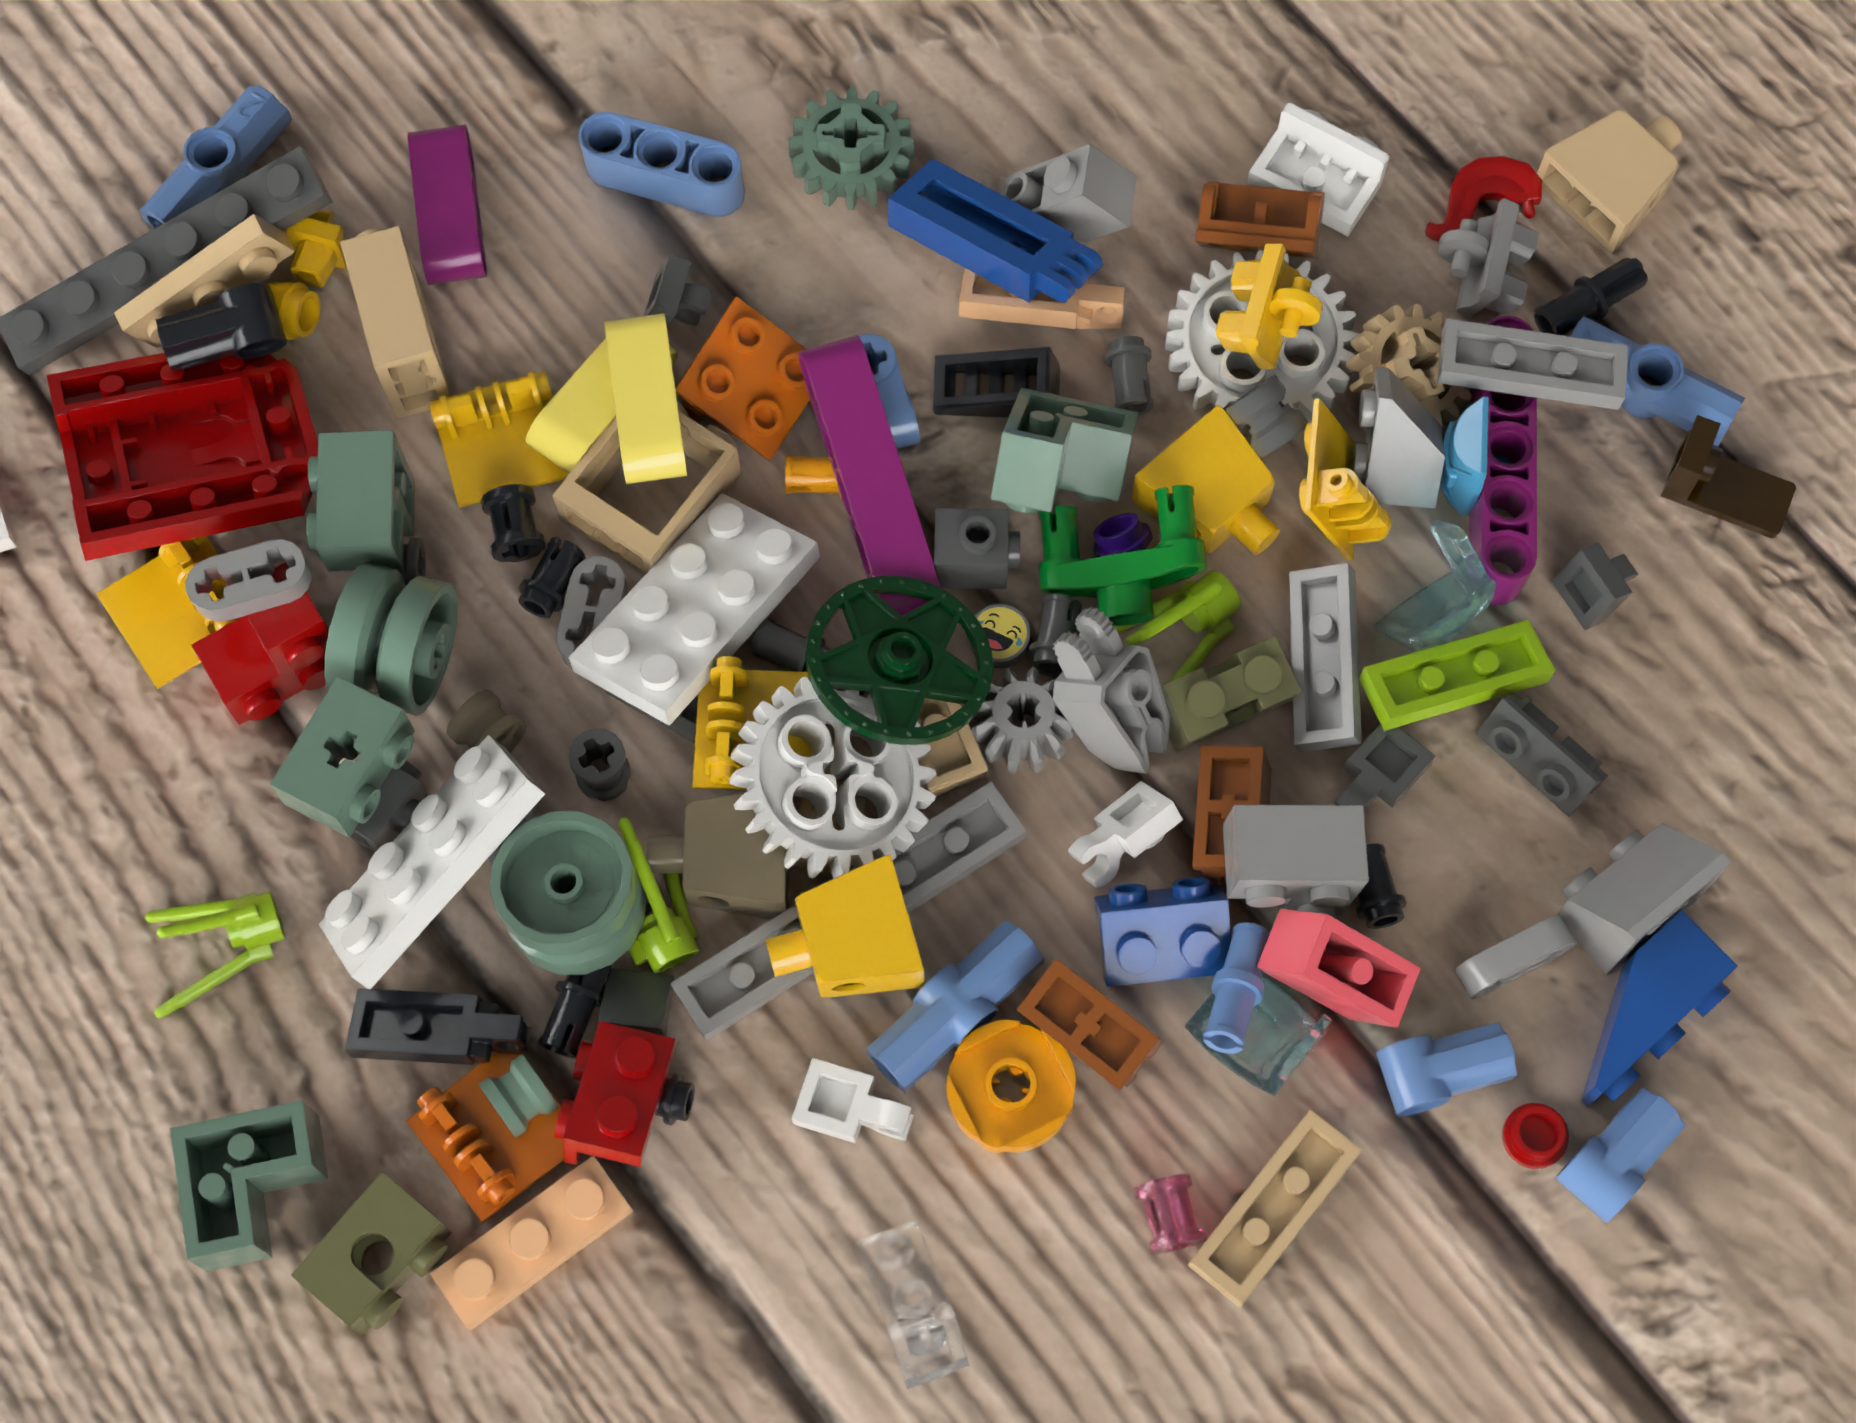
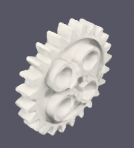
M1258 250L1255 260L1262 258L1263 250ZM1235 252L1231 269L1229 270L1217 260L1211 261L1209 279L1195 272L1191 279V292L1179 290L1176 301L1177 309L1170 310L1167 327L1172 331L1167 332L1165 340V350L1173 352L1169 357V372H1182L1179 376L1178 391L1186 392L1197 389L1192 407L1197 410L1209 403L1215 407L1219 404L1228 414L1226 411L1228 406L1276 374L1286 388L1285 398L1281 400L1283 405L1288 403L1291 408L1300 409L1309 423H1312L1314 399L1320 398L1330 411L1336 396L1334 392L1344 394L1350 379L1347 374L1354 372L1346 368V361L1355 356L1352 352L1356 350L1350 343L1353 338L1359 335V333L1350 331L1353 329L1355 322V311H1340L1343 308L1346 293L1344 291L1329 295L1326 293L1331 276L1325 274L1314 281L1308 278L1311 262L1307 260L1296 269L1301 277H1305L1312 282L1309 293L1316 296L1322 302L1323 310L1318 323L1312 326H1300L1296 337H1284L1275 369H1258L1249 353H1239L1224 349L1216 336L1217 324L1213 322L1225 310H1247L1249 301H1238L1231 290V276L1236 261H1245L1239 252ZM1285 253L1284 260L1287 264H1289L1288 253ZM1298 355L1306 358L1311 364L1308 366L1294 365L1287 360V357ZM1244 369L1253 374L1254 377L1242 380L1235 378L1229 371ZM1235 424L1237 428L1240 430V432L1245 427L1243 425Z
M807 677L801 678L795 685L794 695L784 686H781L771 697L773 705L761 701L752 713L756 722L747 721L738 733L747 743L738 744L731 753V759L746 767L737 769L729 778V784L747 788V792L740 796L734 807L735 810L754 811L756 816L746 827L747 833H754L765 829L770 835L762 849L765 854L781 845L787 849L784 860L785 868L789 869L802 857L808 859L807 870L810 878H815L822 871L825 864L830 865L833 877L837 878L849 872L850 864L856 869L890 854L894 861L897 858L895 849L904 853L915 842L910 831L919 832L928 822L927 817L919 809H926L935 801L936 796L920 787L929 783L936 776L935 769L919 766L918 763L931 750L930 745L890 744L855 732L834 717L823 705ZM834 689L851 708L878 722L871 693L864 698L859 696V691L856 690L837 691V689ZM916 722L915 727H919V723ZM825 724H830L834 728L835 740L833 743H831L830 733ZM788 736H797L804 739L811 748L812 757H804L795 753L789 745ZM850 736L861 737L871 746L873 757H865L857 753L851 746ZM830 764L831 774H824V770ZM836 779L842 780L843 784L838 789ZM856 796L865 797L873 802L878 812L877 819L868 818L861 814L855 803ZM793 797H803L811 801L816 809L817 819H808L800 815L794 808ZM834 811L837 822L842 828L840 831L833 827L832 814Z

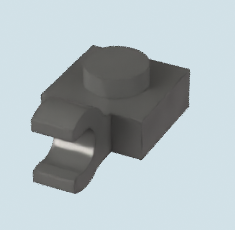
M1379 724L1348 758L1344 769L1356 779L1339 795L1334 804L1363 805L1365 813L1378 796L1393 808L1431 766L1435 755L1400 727L1384 731L1381 724Z

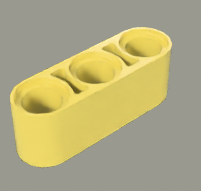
M665 313L604 321L626 484L687 476Z
M606 338L542 409L526 436L525 441L527 445L568 474H570L616 417ZM670 346L672 365L674 366L678 351Z

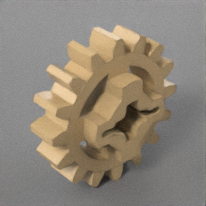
M1399 304L1394 305L1384 313L1377 314L1362 325L1364 331L1353 338L1350 343L1359 353L1346 361V368L1359 372L1360 379L1349 386L1351 392L1373 390L1376 367L1389 368L1441 426L1460 415L1458 407L1470 401L1472 397L1470 392L1464 387L1437 383L1442 335L1441 324L1443 322V314L1439 311L1424 319L1421 304H1414L1406 311H1403Z

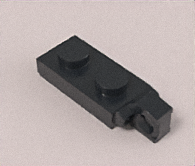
M359 988L356 994L344 1050L352 1058L474 1065L475 1062L489 1063L492 1051L497 1053H528L532 1028L527 1026L521 1015L499 1014L500 1007L497 1003L483 1001L477 994Z

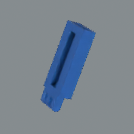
M933 158L888 198L889 227L1027 302H1030L1039 291L1059 302H1066L1074 295L1075 289L1081 288L1089 280V275H1094L1103 265L1102 258L1096 251L1074 240L1073 232Z

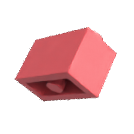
M1288 909L1279 910L1256 967L1349 1020L1396 1028L1399 1026L1421 969L1328 914Z

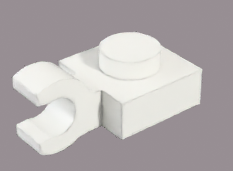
M1140 781L1095 816L1093 819L1098 828L1089 835L1078 838L1070 846L1068 852L1083 865L1097 855L1095 863L1086 869L1082 876L1094 887L1100 888L1107 885L1116 876L1120 865V858L1124 852L1136 858L1144 850L1157 845L1165 834L1179 824L1183 818L1172 800Z
M812 1058L792 1116V1121L794 1125L856 1143L862 1125L883 1135L906 1141L914 1115L910 1114L911 1107L871 1096L876 1083L874 1076Z

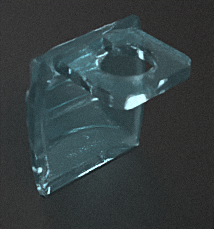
M1441 520L1432 523L1430 530L1453 571L1408 598L1373 625L1375 631L1414 652L1421 651L1430 645L1446 644L1468 629L1467 623L1488 608L1497 585L1494 579L1489 578L1463 529L1458 525ZM1453 543H1454L1455 546L1459 549V551L1461 552L1463 558H1462V557L1460 556V554L1457 552V550L1455 549Z
M1261 976L1265 986L1263 998L1260 1004L1253 1007L1245 1034L1244 1048L1241 1052L1235 1054L1221 1053L1211 1049L1203 1042L1204 1030L1208 1026L1215 1000L1213 993L1185 1024V1028L1220 1063L1252 1085L1275 1096L1326 1034L1325 1031L1332 1022V1019L1324 1014L1316 1022L1284 990L1264 976Z

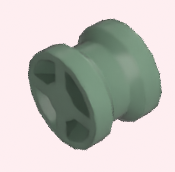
M522 1054L511 1061L510 1069L499 1078L488 1077L478 1084L515 1138L527 1131L528 1121L539 1113L549 1115L559 1108L546 1086Z

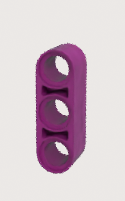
M467 125L408 132V148L419 247L427 284L435 285L487 277L475 166Z

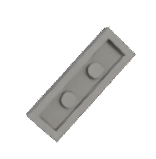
M1447 318L1441 335L1437 383L1619 410L1625 399L1628 345Z
M1349 563L1289 572L1292 671L1302 690V693L1293 698L1294 745L1301 752L1361 745L1355 570Z

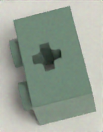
M337 676L271 781L270 786L284 805L350 838L358 823H366L376 811L381 799L380 787L392 768L395 770L399 769L409 757L414 744L413 734L415 730L402 708ZM359 754V758L355 762L350 761L354 760ZM343 758L348 759V760H344V761L339 765V762H340Z

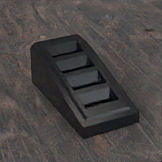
M1051 347L935 356L933 411L936 415L1009 418L1020 389H1029V376H1037L1036 391L1059 395V362ZM956 373H966L965 396H955ZM981 374H989V394L980 395ZM1005 375H1014L1013 392L1004 393Z

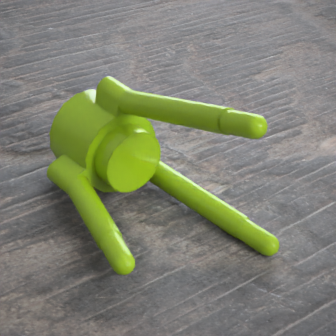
M1211 570L1198 581H1189L1174 593L1154 602V617H1158L1128 636L1125 644L1139 645L1182 619L1192 631L1200 633L1205 629L1208 632L1172 680L1198 669L1216 644L1234 630L1229 617L1241 609L1239 594L1223 574ZM1142 623L1113 627L1116 628L1118 633H1122Z
M624 817L619 820L618 826L654 912L645 918V922L640 930L642 934L636 938L633 946L628 951L636 966L648 961L653 972L660 973L695 956L699 952L695 942L699 935L689 916L679 873H665L673 909L672 907L667 908L630 820Z
M271 891L259 895L253 893L231 900L169 907L168 909L152 910L146 913L145 919L149 923L182 920L181 922L160 926L156 931L160 938L186 935L225 926L233 949L245 945L248 950L155 1008V1016L157 1018H164L253 963L274 957L271 943L286 938L280 914Z

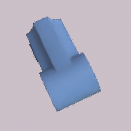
M1499 1022L1432 1040L1430 1035L1408 1038L1388 1045L1376 1052L1396 1115L1400 1117L1431 1110L1448 1103L1454 1095L1509 1081L1517 1076L1515 1053L1508 1034L1504 1032Z
M1642 1088L1613 1117L1612 1122L1598 1138L1593 1135L1582 1146L1555 1179L1607 1224L1645 1182L1642 1176L1687 1125L1681 1120L1678 1110L1667 1100Z

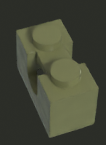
M1276 635L1236 652L1231 658L1206 670L1203 667L1161 686L1170 714L1169 737L1176 752L1282 706L1302 693ZM1250 703L1249 705L1241 709H1238L1230 714L1224 715L1225 713L1231 710H1234L1240 706Z
M382 1171L291 1276L344 1323L363 1336L371 1326L375 1330L381 1328L396 1313L403 1301V1298L396 1292L413 1272L417 1273L420 1277H424L436 1267L448 1249L444 1241L452 1232ZM381 1243L391 1244L394 1255L390 1266L380 1274H366L364 1259L367 1252L375 1245Z

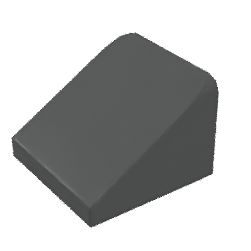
M610 968L599 1010L598 1024L599 1021H604L666 1036L672 996L670 983L674 981V975Z

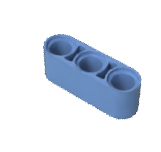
M613 112L593 114L585 119L580 127L578 137L587 174L593 182L601 186L710 216L721 217L732 214L739 209L744 201L745 187L739 153L732 146L724 142ZM606 147H617L610 152H598ZM662 161L672 162L670 165L665 167L653 166L656 163ZM715 176L726 177L725 180L720 182L707 181Z

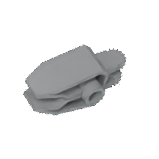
M1086 607L1075 619L1076 630L1080 632L1079 636L1076 633L1072 634L1070 631L1068 633L1064 632L1053 644L1054 654L1058 656L1057 661L1063 671L1054 681L1053 701L1092 754L1117 770L1147 774L1150 770L1148 752L1164 753L1166 751L1170 725L1169 710L1150 650L1147 647L1123 644L1116 628L1112 626L1113 622L1109 620V616L1099 611L1098 608Z

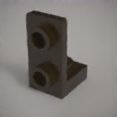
M1697 415L1678 448L1661 497L1763 536L1776 538L1782 529L1795 493V484L1721 456L1722 449L1713 446L1721 423Z

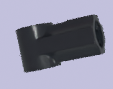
M262 282L233 287L223 292L218 297V302L155 319L162 348L173 372L232 355L239 359L258 358L272 354L287 345L286 335L269 284Z

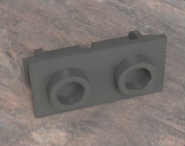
M1514 692L1509 697L1504 696L1477 731L1476 735L1570 817L1587 796L1592 794L1608 777L1600 769L1603 762L1599 759L1596 760L1570 736L1566 737L1561 743L1554 739L1552 735L1559 726L1531 703L1532 699L1528 696L1521 699Z

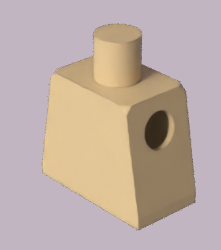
M1617 110L1551 146L1545 151L1537 174L1542 179V189L1603 247L1613 254L1667 191L1679 166L1677 158L1670 151L1681 143L1682 134L1677 124L1667 116L1660 115L1646 127H1643L1626 111Z

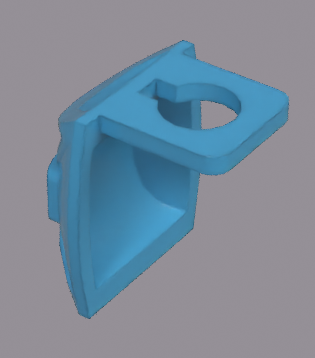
M1489 397L1480 398L1471 404L1459 416L1457 421H1451L1443 438L1445 459L1440 482L1441 488L1451 506L1462 516H1468L1474 508L1487 475ZM1493 455L1500 462L1513 464L1505 456Z

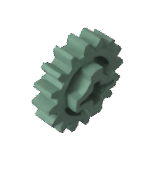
M849 86L846 98L838 99L832 90L826 91V105L821 107L817 103L809 101L806 103L807 119L794 118V137L788 138L793 175L795 178L804 177L805 192L808 195L822 189L824 205L830 207L837 197L845 198L847 209L854 210L857 198L865 197L866 201L873 207L877 205L878 191L882 189L884 192L892 195L897 190V178H909V159L914 158V139L910 138L911 126L909 118H898V104L895 101L883 107L879 106L878 91L873 90L866 99H859L856 87Z

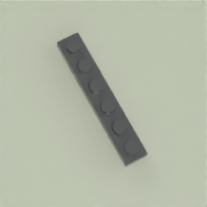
M298 146L0 317V330L18 369L31 375L119 325L114 314L115 311L251 215L255 214L284 231L330 205L333 201L310 155L301 146Z

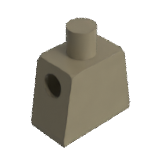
M744 793L695 800L685 805L684 835H648L647 860L652 872L683 873V891L687 904L773 919L788 909L789 869L784 867L787 849L780 845L775 850L765 854L762 849L770 836L767 831L763 829L754 833L746 832V827L756 815L753 810H735L734 804Z

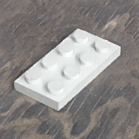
M721 493L569 656L573 672L670 726L710 681V670L716 667L717 659L723 656H732L820 558L818 542Z
M490 735L479 746L470 748L459 758L454 768V774L436 794L425 797L417 805L412 813L411 822L407 827L402 830L393 842L385 843L374 853L368 864V870L350 890L342 891L331 901L325 912L324 919L319 923V926L350 976L369 990L545 795L542 789L507 749Z

